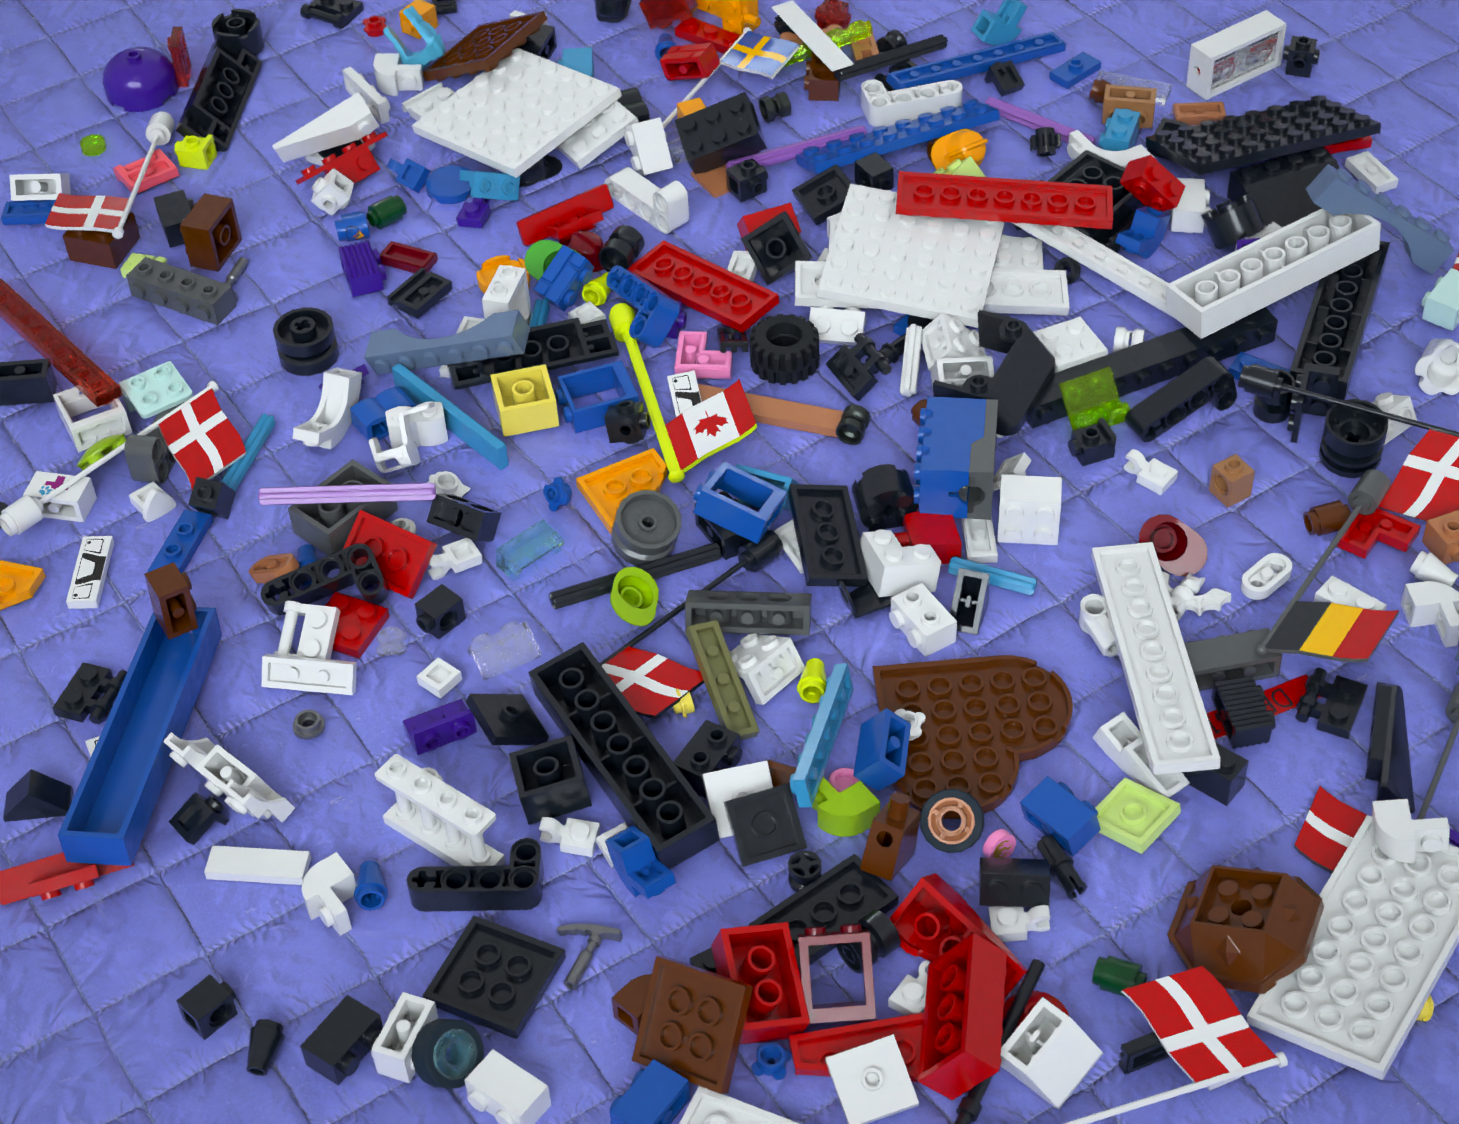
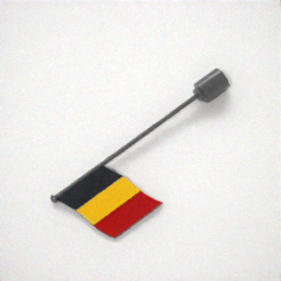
M1375 469L1367 470L1348 496V503L1353 509L1352 513L1262 644L1256 645V654L1264 656L1267 652L1292 653L1342 662L1369 661L1398 616L1399 610H1370L1335 603L1299 600L1358 514H1373L1390 490V479L1383 472Z

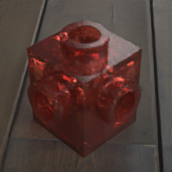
M825 0L815 11L817 26L820 29H825L830 25H839L842 28L843 35L849 28L851 21L849 3L839 0Z

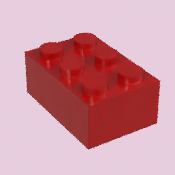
M788 922L720 929L711 944L716 973L753 986L740 1045L789 1039V1035L803 1033L810 1024Z

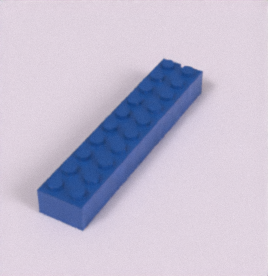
M197 607V610L194 612L198 628L192 630L193 633L187 632L170 640L154 616V612L152 613L58 833L67 862L132 866L173 762V759L169 756L172 750L163 741L171 732L182 739L222 637L216 608Z

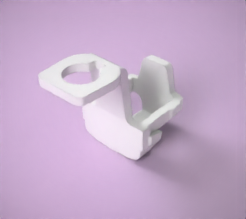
M434 402L403 411L399 414L402 446L382 451L377 437L369 439L372 455L380 472L388 473L420 463L416 441H412L409 414L435 407ZM395 458L400 464L387 469L385 461Z

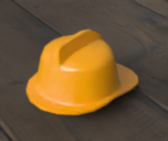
M960 129L942 136L932 146V164L936 170L941 167L945 170L957 158L962 161L971 156L979 166L984 159L988 140L986 138L983 139L978 132L970 129Z

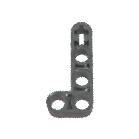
M181 404L157 414L153 423ZM159 427L146 436L131 434L126 439L124 452L132 479L134 481L149 483L154 481L157 484H163L171 472L176 459L168 450Z

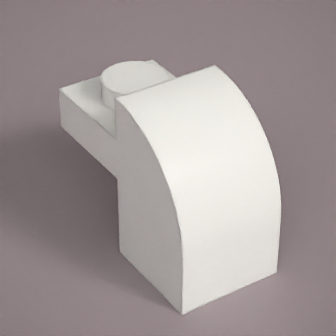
M400 53L375 54L373 65L376 83L382 93L398 96L399 91L423 90L424 79L421 64L402 65Z
M1434 581L1405 584L1400 605L1410 627L1435 624L1444 646H1457L1459 641V592L1446 584Z
M1408 799L1372 801V824L1375 840L1379 849L1386 856L1403 863H1415L1416 852L1449 850L1450 828L1447 817L1412 820Z
M337 852L309 869L302 882V894L311 921L320 916L326 927L333 926L341 936L352 930L347 909L342 903L354 896L356 882L353 872Z

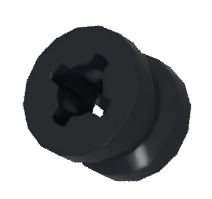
M891 30L886 36L879 38L876 45L879 53L905 46L907 41L900 31Z
M799 851L790 857L788 861L789 885L794 891L798 892L822 876L821 860L817 854L811 851Z

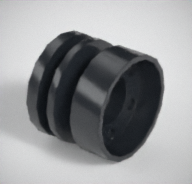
M1343 400L1382 411L1377 405L1365 400ZM1332 405L1326 413L1320 443L1319 457L1322 464L1330 472L1348 478L1362 477L1367 470H1376L1380 465L1388 430V419L1343 406Z

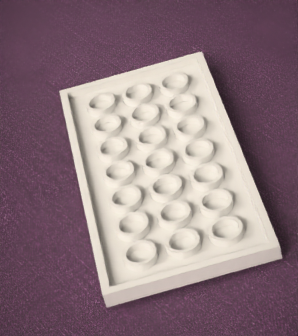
M1367 815L1319 895L1323 900L1324 910L1306 962L1291 974L1276 981V985L1268 992L1259 994L1247 1014V1024L1383 1080L1459 943V848L1449 844V850L1416 852L1415 863H1403L1386 856L1377 846L1372 817Z

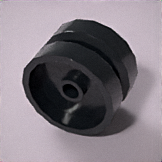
M303 307L283 314L275 322L273 334L281 366L287 372L297 376H311L328 370L337 361L339 349L331 316L325 311L317 308Z

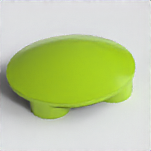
M125 433L105 437L93 444L80 458L77 467L83 471L104 457L103 453L107 455L125 443Z

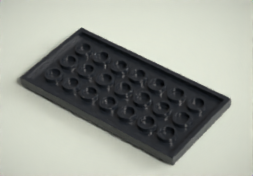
M1318 95L1311 97V100L1291 101L1289 105L1285 106L1272 105L1263 111H1246L1245 115L1224 116L1223 120L1202 121L1201 125L1197 126L1184 125L1174 131H1157L1156 135L1146 137V147L1188 170L1202 175L1381 133V123L1371 119L1368 115L1355 112V109L1343 107L1339 102H1332L1326 99L1325 96Z

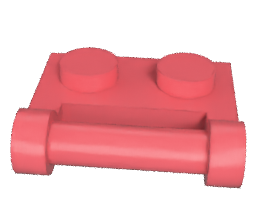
M161 149L154 150L137 193L144 192L151 187L168 182L170 179L179 176L177 167ZM146 157L125 166L118 165L113 167L117 180L122 181L131 193Z

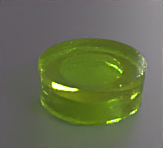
M99 134L87 135L80 140L82 153L87 156H98L107 148L104 137Z

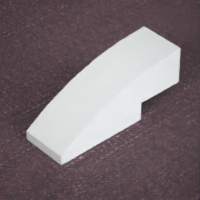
M1125 712L1102 725L1093 736L1094 741L1121 770L1136 783L1170 798L1190 784L1182 772L1160 775L1152 774L1141 732Z

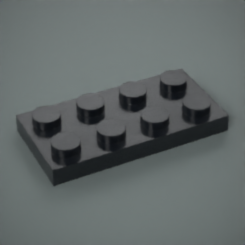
M790 484L787 493L806 586H838L837 581L841 580L846 587H865L868 576L848 487L846 485Z
M854 853L748 924V926L788 922L800 972L797 934H805L804 928L825 926L826 932L840 931V925L857 924L858 920L874 909L880 910L884 914L898 905L899 896L878 876L860 870L862 860ZM836 945L808 946L809 965L836 948Z

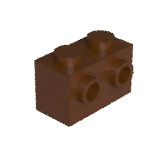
M174 562L145 573L154 616L167 638L170 640L197 629L198 626L194 612L197 610V607L190 593L192 585L187 573H180Z

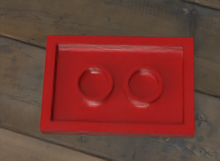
M360 510L343 549L358 543L369 546L378 561L388 588L407 598L413 599L437 544ZM368 557L359 558L355 565L365 564Z

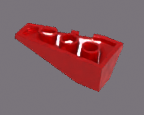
M936 873L922 877L889 918L900 936V947L905 952L915 957L920 956L930 962H933L973 933L1006 951L1007 974L1004 998L1010 994L1028 972L962 896Z

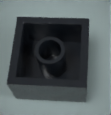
M572 735L509 753L519 799L529 825L540 822L542 817L554 818L592 806Z

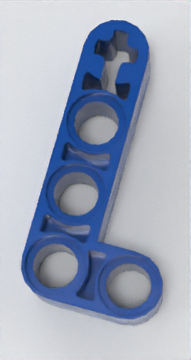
M620 265L614 266L607 275V286L639 309L631 323L630 336L652 348L659 347L679 314V303L641 276Z

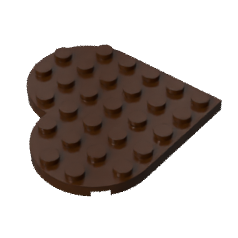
M997 655L872 666L879 713L886 708L893 713L898 709H904L914 713L921 712L926 717V721L921 724L922 735L909 741L904 777L892 784L897 793L908 795L911 798L910 806L920 812L925 802L933 794L947 789H958L969 793L979 802L984 814L994 810L1014 790L1019 774V761L1035 759L1054 749L1065 738L1071 725L1073 703L1067 685L1054 671L1049 673L1037 666V661L1029 658ZM949 811L943 819H961L957 812Z

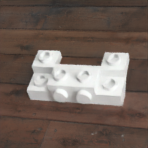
M171 732L163 741L172 750L169 756L183 768L189 764L208 780L204 786L218 798L222 794L226 795L227 798L224 802L238 814L245 815L247 812L252 817L255 816L258 819L261 816L269 819L273 815L283 823L295 809L286 798L281 797L272 790L257 774L218 744L215 746L207 737L199 740H184Z

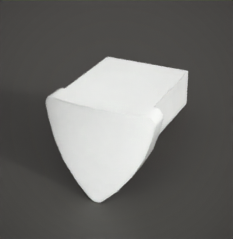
M154 481L129 494L131 504L143 514V519L146 522L156 520L176 507L174 499Z

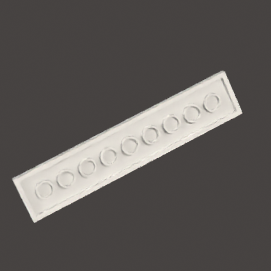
M795 261V306L821 307L822 305H830L832 307L872 308L816 297L825 262ZM994 268L983 311L991 313L1068 316L1070 306L1066 270Z
M1153 542L1092 548L1091 558L1101 593L1104 597V604L1152 774L1160 775L1220 769V755Z

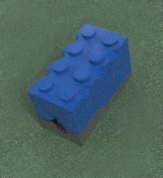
M927 396V406L920 410L919 444H917L914 471L916 485H920L914 487V504H919V513L953 515L955 518L991 520L998 400Z

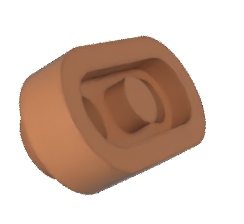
M292 553L269 555L257 561L249 569V574L256 583L266 584L275 578L298 569L300 564Z

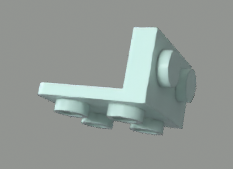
M171 361L119 382L123 400L128 411L133 412L137 410L144 419L182 404L193 397L192 390Z

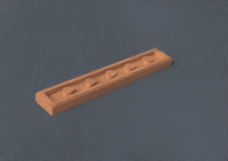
M698 384L702 402L725 390L723 388ZM745 393L754 419L758 423L837 438L836 428L841 420L843 411Z

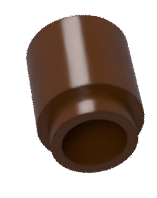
M1340 500L1314 506L1308 512H1304V525L1309 535L1317 534L1322 536L1337 532L1346 522L1351 511L1348 505H1343Z

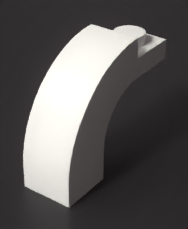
M1079 130L1069 133L1067 152L1072 159H1076L1085 150H1089L1126 168L1129 161L1152 155L1142 145L1123 151L1104 150L1093 145Z
M338 367L324 372L322 395L317 411L309 421L293 428V439L301 440L307 446H318L327 449L334 448L342 440L351 425L350 408L359 400L362 373Z

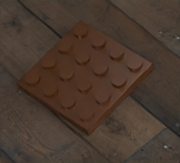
M544 11L480 24L422 72L426 81L436 79L439 82L450 76L458 78L465 73L473 75L480 70H485V72L492 71L498 67L497 62L512 55V50L515 47L526 43V38L529 35L540 31L541 25L548 18Z

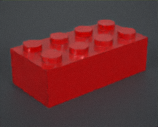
M975 933L928 964L918 1082L950 1100L956 1099L985 1079L995 1075L1000 1071L1001 1066L1000 1055L1001 1038L1003 1035L1002 1022L1005 1004L1004 988L1007 974V952Z

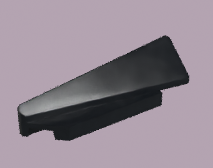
M1377 682L1365 779L1378 781L1376 801L1408 799L1410 813H1414L1415 805L1403 690L1398 685Z

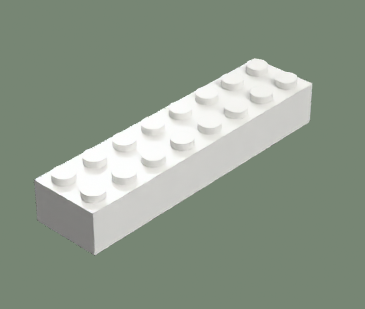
M1322 208L1167 284V312L1202 339L1378 251L1381 223L1370 215H1333Z

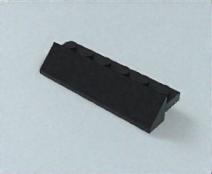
M217 39L211 46L175 131L183 137L188 135L206 138L208 134L213 135L216 152H225L229 147L262 61L244 48L237 53L220 39Z
M578 317L530 327L524 354L449 364L447 369L452 388L458 390L491 383L490 375L544 364H546L547 370L618 356L619 351L606 319L580 324Z

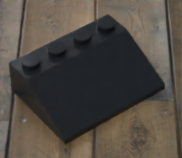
M1318 147L1230 172L1227 198L1233 202L1237 201L1236 198L1238 196L1251 192L1264 225L1267 227L1272 222H1275L1283 228L1321 209V207L1313 203L1306 188L1327 164L1337 170L1339 165L1336 159L1324 147Z
M1085 150L1048 180L1049 182L1112 186V229L1073 228L1100 243L1103 237L1109 236L1133 211L1145 207L1142 202L1120 184L1126 168L1089 150Z

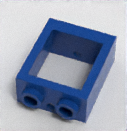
M622 360L558 376V388L554 390L558 405L564 406L562 411L565 422L572 424L575 433L606 426L604 417L609 405H617L627 400L633 401V403L639 402L638 394ZM613 388L616 389L619 396L616 399L577 409L572 400Z
M723 461L717 470L712 469L705 485L701 483L698 486L693 500L697 501L693 513L758 544L779 516L787 491ZM719 488L760 508L758 512L715 491Z

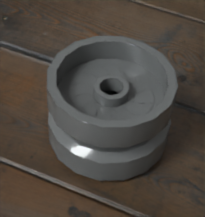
M640 490L629 494L621 501L612 527L611 542L616 553L625 562L635 566L671 556L681 529V514L677 505L668 496L657 491Z

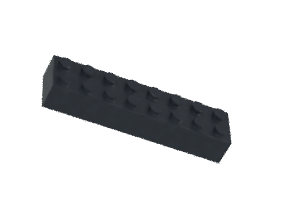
M1380 241L1378 251L1319 280L1290 369V374L1294 377L1295 382L1297 373L1303 374L1305 362L1339 367L1341 369L1336 399H1346L1384 272L1390 242Z
M584 642L528 672L537 699L564 736L572 735L578 756L628 826L634 825L649 837L656 859L668 869H671L720 840L715 817Z

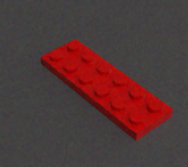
M665 240L627 268V270L641 276L674 300L681 301L682 304L742 333L780 303L777 293Z

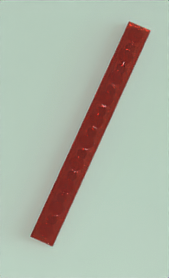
M0 278V317L45 359L49 358L51 364L97 407L109 404L114 399L123 396L120 386Z

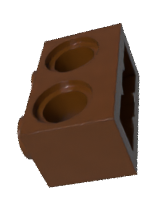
M813 51L811 61H806L804 90H809L810 101H838L840 81L834 78V71L832 72Z

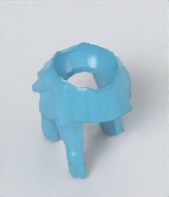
M411 6L403 10V13L427 42V46L422 51L412 53L405 47L389 25L383 29V32L394 44L397 52L400 53V58L404 65L421 64L423 70L428 66L429 61H435L437 57L443 56L446 49L441 35H437L435 29L425 22L416 9Z

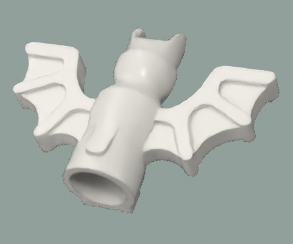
M1162 572L1177 621L1181 619L1186 610L1195 611L1198 616H1201L1207 610L1221 611V606L1224 603L1231 602V593L1217 588H1213L1203 595L1195 596L1204 584L1205 577L1197 578L1188 573L1180 585L1173 589L1169 586L1170 575Z

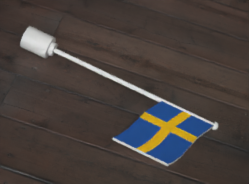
M749 27L743 29V34L719 59L720 65L713 70V73L722 64L738 71L760 74L773 79L797 52L799 45L789 40L759 35L752 32ZM712 74L708 78H702L682 102L690 100ZM677 107L662 123L663 129L677 115Z

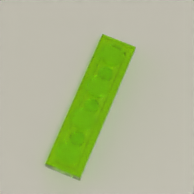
M857 20L849 25L850 27L840 30V28H835L826 33L838 47L872 36L873 28L870 20L865 22ZM805 43L799 45L797 52L784 67L811 58L812 50Z

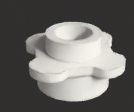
M898 709L894 712L911 724L909 741L922 735L921 724L926 721L923 713H914L904 709Z

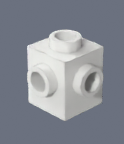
M333 168L324 178L319 177L313 184L312 190L314 192L311 202L332 216L339 209L343 210L348 205L354 182Z

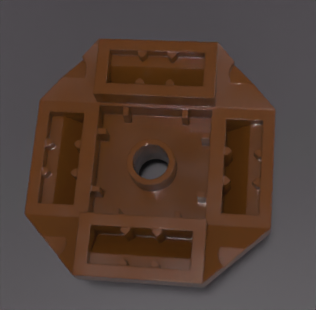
M1212 865L1199 879L1187 882L1167 936L1172 948L1187 970L1203 966L1225 989L1265 994L1276 985V981L1291 974L1306 962L1324 910L1322 898L1300 877L1290 876L1287 873L1263 871L1259 867L1245 869Z

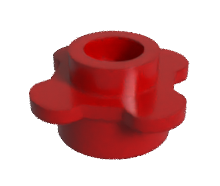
M371 16L364 19V32L370 37L382 36L384 34L383 29L387 27L385 25L386 18L383 16Z

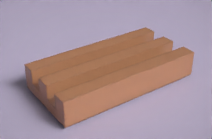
M1223 102L1174 103L1172 106L1174 120L1187 123V125H1201V122L1206 120L1219 121L1223 120V117L1226 116Z

